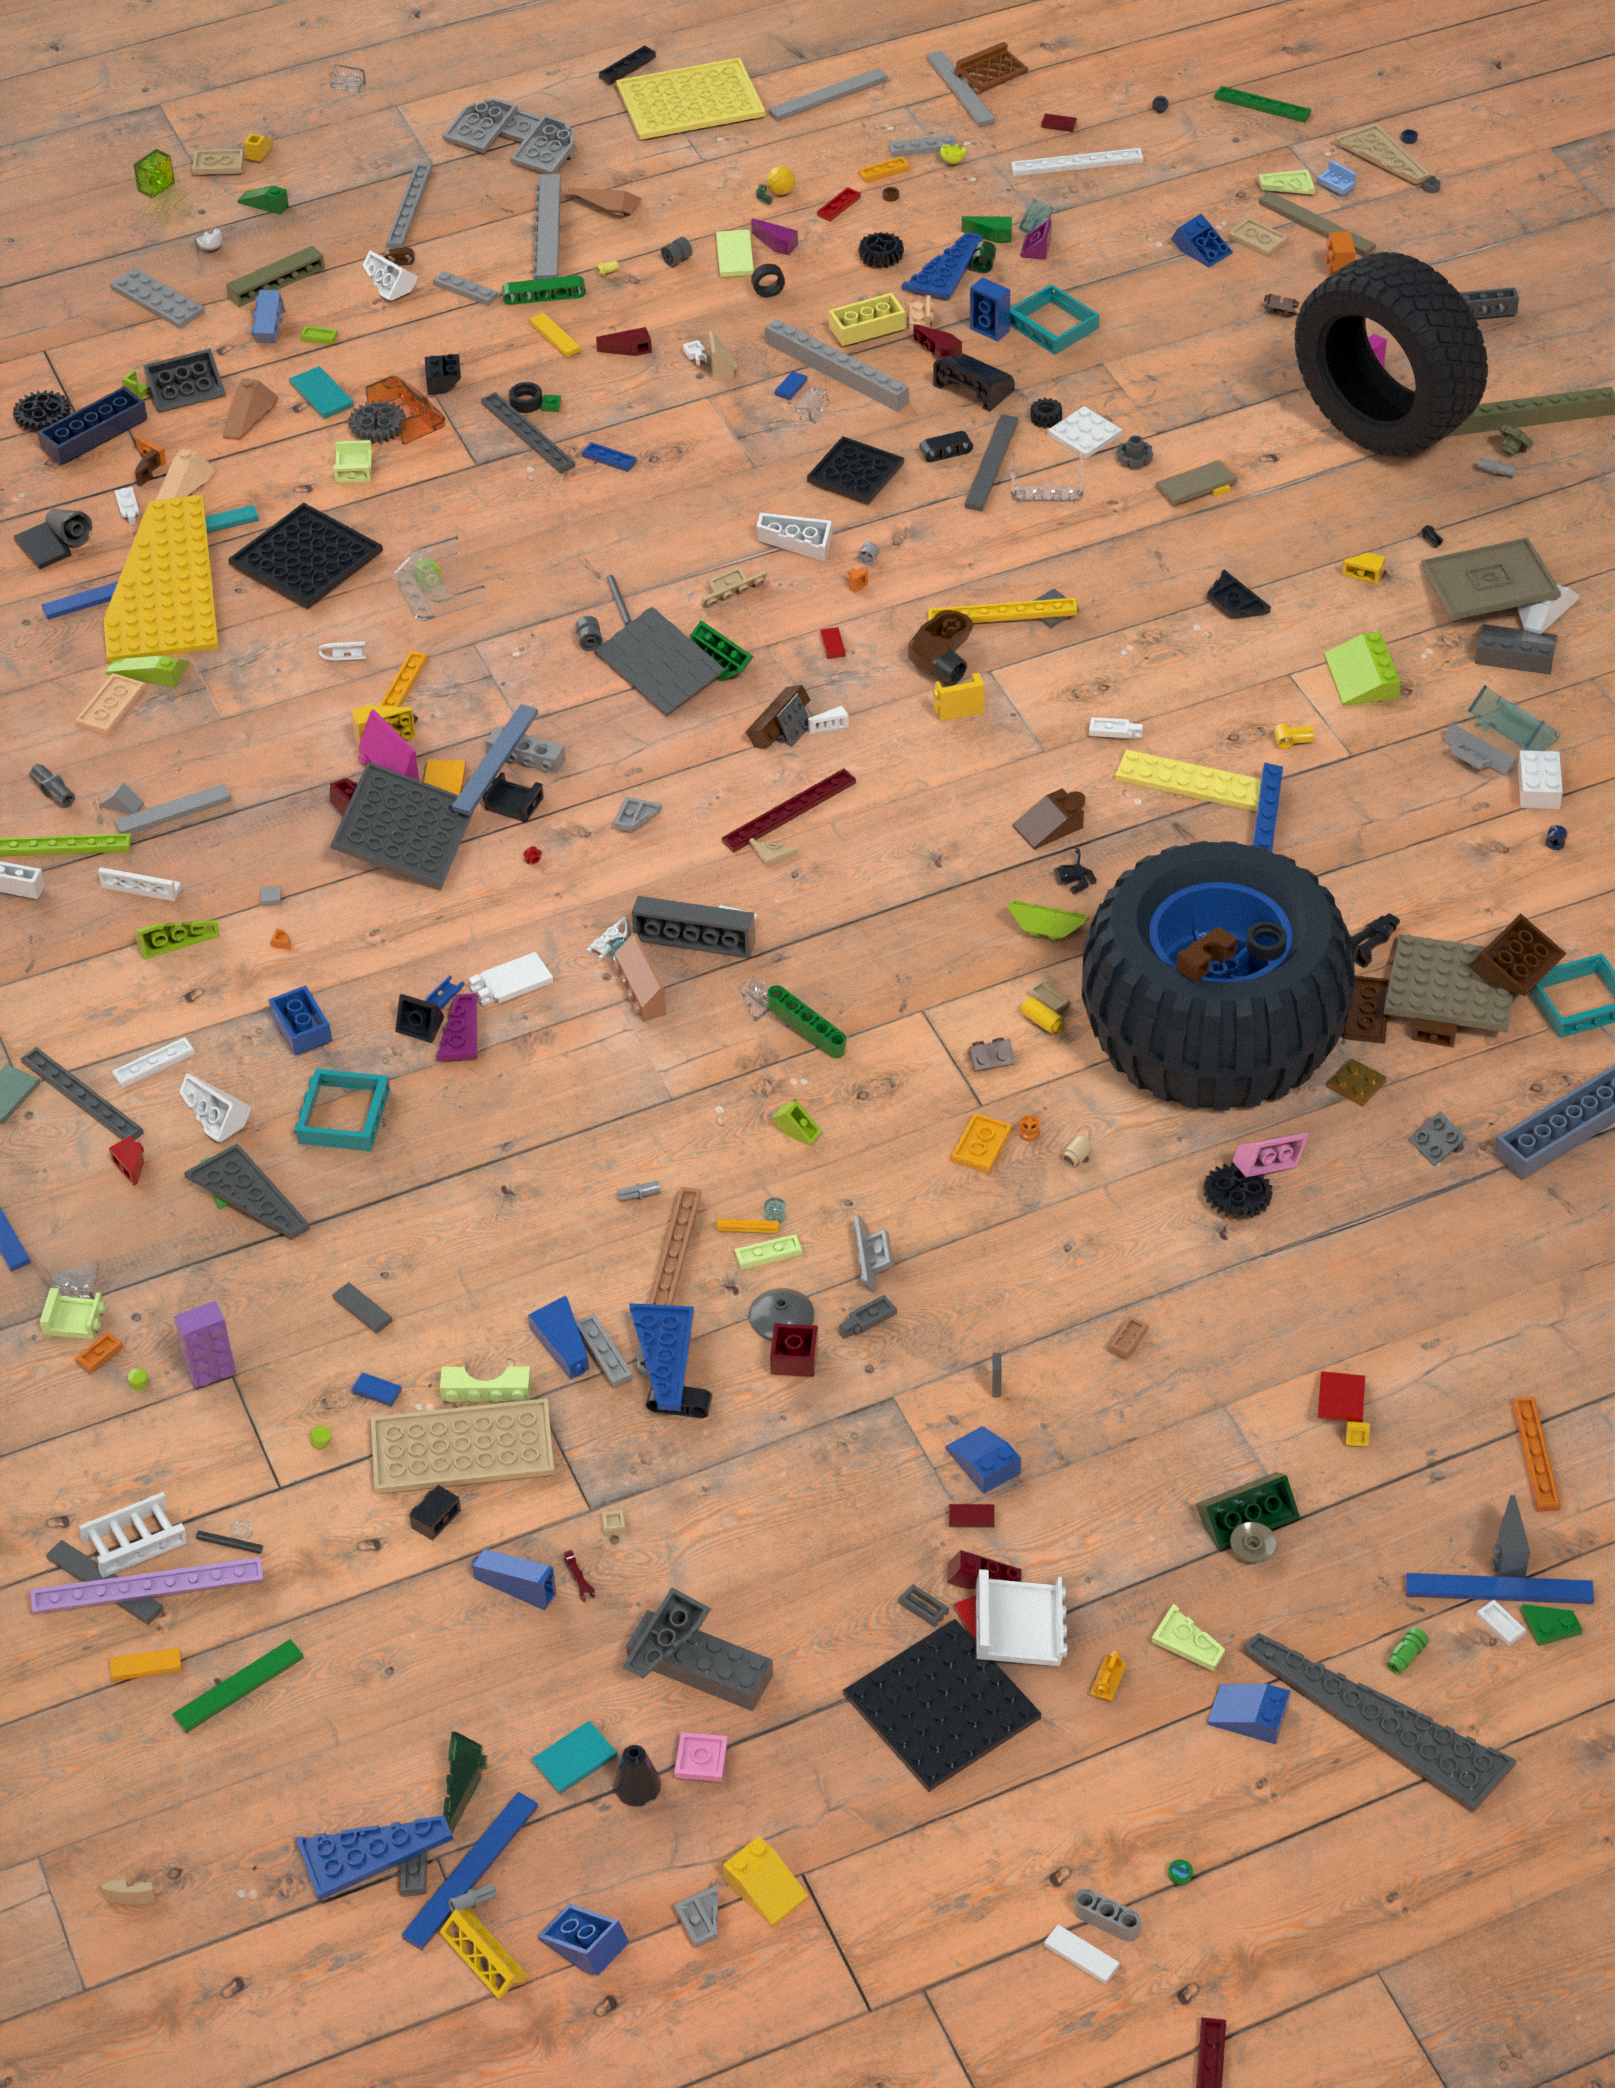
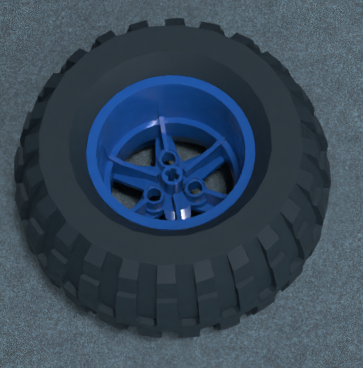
M1205 840L1193 842L1185 846L1174 845L1161 850V853L1158 855H1147L1136 863L1135 869L1125 870L1116 880L1115 886L1107 891L1103 904H1099L1083 944L1082 999L1094 1036L1098 1037L1102 1051L1107 1053L1116 1071L1127 1073L1128 1081L1138 1089H1148L1153 1092V1096L1165 1102H1180L1182 1106L1193 1109L1210 1107L1213 1110L1230 1111L1231 1107L1237 1106L1244 1108L1260 1106L1263 1100H1276L1288 1095L1290 1087H1300L1311 1079L1313 1071L1319 1069L1336 1046L1343 1033L1344 1025L1352 1007L1355 982L1354 949L1341 911L1335 905L1334 896L1326 887L1319 885L1316 875L1308 869L1297 867L1295 860L1282 854L1269 852L1268 848L1243 845L1236 841L1207 842ZM1269 921L1282 926L1287 934L1285 953L1278 959L1271 961L1259 960L1250 955L1246 948L1247 932L1252 925L1258 922ZM1217 927L1237 937L1236 955L1223 964L1211 959L1209 973L1197 982L1192 981L1176 970L1178 953ZM1268 936L1255 939L1257 943L1265 946L1279 943L1276 939Z

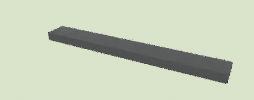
M496 392L481 399V404L560 474L575 467V462Z
M1001 414L965 502V508L983 511L1017 427L1018 417Z
M35 1047L21 1057V1062L121 1140L129 1136L136 1140L144 1134L143 1128L39 1048Z

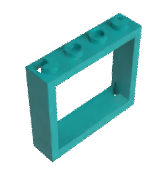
M1050 284L1010 308V326L1056 355L1099 328L1100 314L1053 284ZM1052 302L1080 320L1081 323L1057 337L1027 316Z
M1603 953L1554 966L1530 991V994L1559 1038L1615 1023V1003L1562 1018L1543 990L1545 987L1598 973L1615 998V971Z
M315 1069L313 1077L311 1076L309 1080V1091L305 1092L304 1107H301L299 1111V1122L295 1123L294 1134H297L298 1144L372 1152L390 1092L388 1076ZM321 1086L375 1091L363 1132L308 1127Z

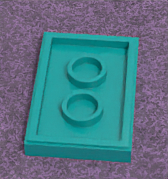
M589 1720L534 1756L532 1763L560 1795L618 1756L617 1751Z

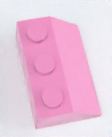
M1307 1132L1238 1145L1233 1162L1245 1177L1297 1167L1309 1134Z

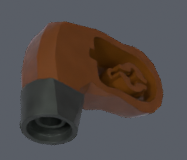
M940 611L933 619L923 624L909 642L908 659L919 671L943 680V683L947 686L958 683L966 672L967 662L955 651L968 639L973 628L972 620L967 615L958 611Z

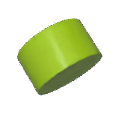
M133 1369L128 1374L131 1389L140 1391L149 1385L148 1375L144 1369Z
M325 1426L313 1428L310 1436L312 1446L318 1449L327 1447L331 1438L330 1430Z

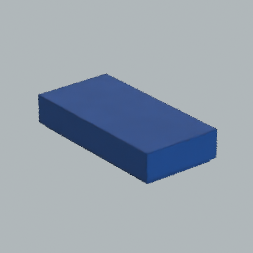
M792 371L775 389V395L791 400L808 381L807 376Z
M362 1372L352 1391L354 1394L392 1407L401 1393L402 1387Z

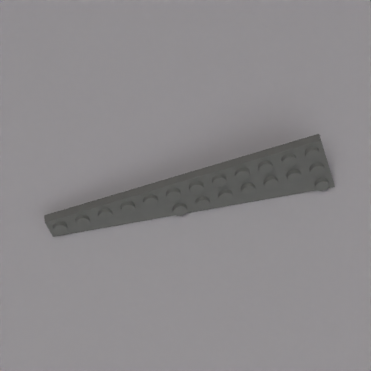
M1257 1633L1244 1647L1243 1653L1473 1812L1516 1765V1759L1494 1748H1486L1476 1743V1740L1469 1736L1465 1738L1455 1733V1729L1447 1725L1443 1727L1435 1723L1433 1718L1418 1713L1416 1710L1360 1682L1356 1684L1346 1679L1345 1675L1339 1672L1336 1674L1326 1669L1325 1665L1319 1662L1315 1664L1305 1659L1303 1654L1291 1650L1287 1646L1260 1633Z

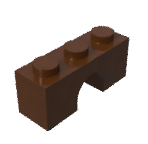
M1217 927L1178 953L1176 970L1192 981L1197 982L1209 973L1211 959L1223 964L1236 955L1238 938Z

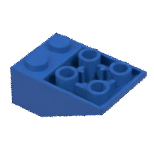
M1202 213L1180 226L1171 237V240L1181 252L1208 268L1233 253Z

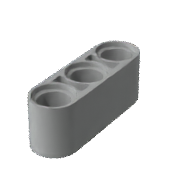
M1081 1889L1075 1894L1074 1914L1077 1918L1127 1942L1135 1941L1139 1937L1141 1918L1136 1911L1089 1889ZM1087 1903L1089 1904V1906H1083L1081 1904ZM1103 1914H1110L1112 1916L1106 1917ZM1130 1924L1133 1927H1126L1125 1925Z

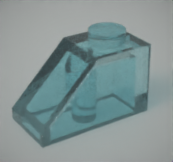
M1033 198L1018 229L1026 233L1031 232L1051 217L1054 208Z

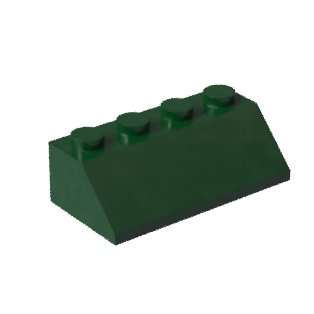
M1278 1472L1196 1503L1202 1524L1218 1549L1230 1546L1232 1532L1243 1523L1256 1522L1265 1525L1269 1529H1273L1300 1518L1286 1474Z

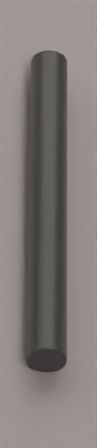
M608 575V583L624 623L627 626L632 620L614 576Z

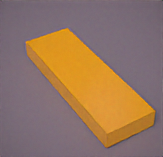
M902 156L859 169L858 175L865 183L908 171L910 170V165Z
M180 1648L110 1658L112 1682L182 1671Z

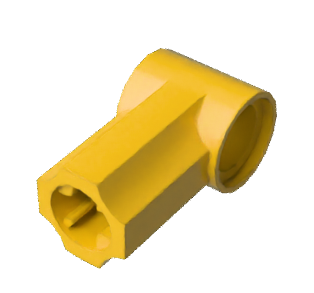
M1279 724L1274 729L1278 747L1281 749H1289L1296 743L1314 742L1313 726L1291 728L1288 724Z

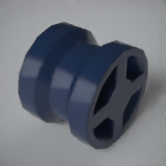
M1559 825L1551 826L1548 829V836L1545 841L1546 846L1552 850L1563 849L1568 834L1567 830Z

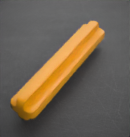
M717 1219L716 1228L718 1231L779 1233L780 1224L776 1220Z

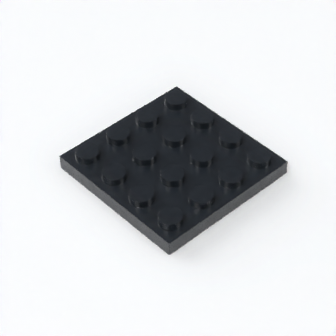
M842 436L807 475V482L870 504L903 466L904 457Z

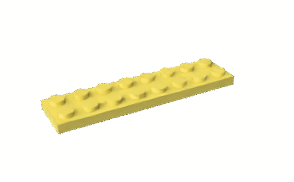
M1127 749L1115 774L1116 781L1257 812L1261 779Z

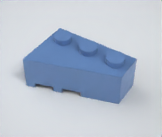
M259 290V297H256L257 311H254L253 314L255 324L251 327V334L255 337L256 343H277L280 332L279 323L283 321V318H280V316L286 310L280 290Z

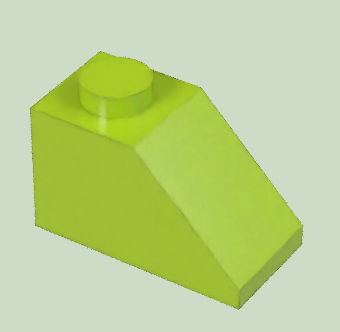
M797 1100L783 1104L771 1118L784 1134L807 1145H811L822 1132Z

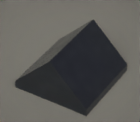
M400 994L395 1032L432 1043L445 1016L436 1004Z

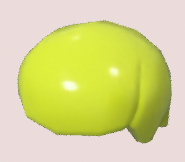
M958 144L954 146L943 145L940 149L941 158L949 164H959L963 161L967 152L966 147L959 149Z

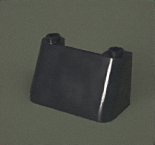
M966 354L940 357L934 362V387L941 389L945 385L948 386L952 381L976 392V399H981L984 402L983 409L991 412L1015 391L1014 379L1010 374Z

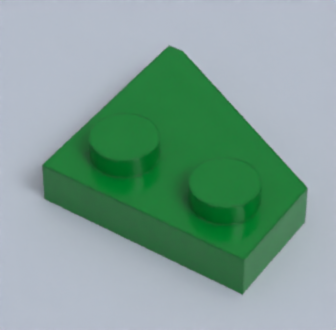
M1527 1604L1521 1605V1612L1538 1646L1582 1635L1583 1629L1572 1610Z

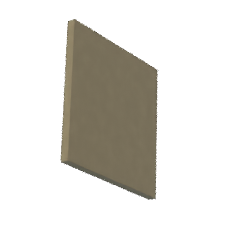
M1528 538L1421 560V567L1451 621L1561 597L1559 588Z

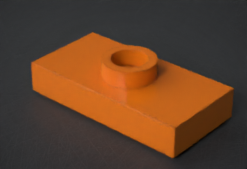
M141 435L135 437L139 453L145 456L153 449L158 452L160 465L166 463L164 448Z

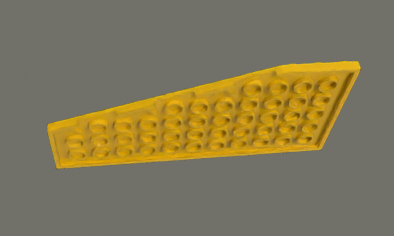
M203 494L148 502L104 617L108 663L112 662L113 659L164 656L219 649Z

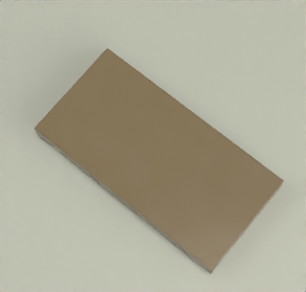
M1218 460L1158 481L1156 486L1174 505L1211 493L1214 489L1225 485L1236 484L1237 477Z

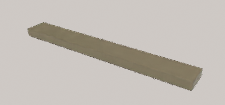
M1270 191L1259 198V204L1329 238V233L1349 231ZM1350 231L1356 253L1365 257L1375 250V243Z

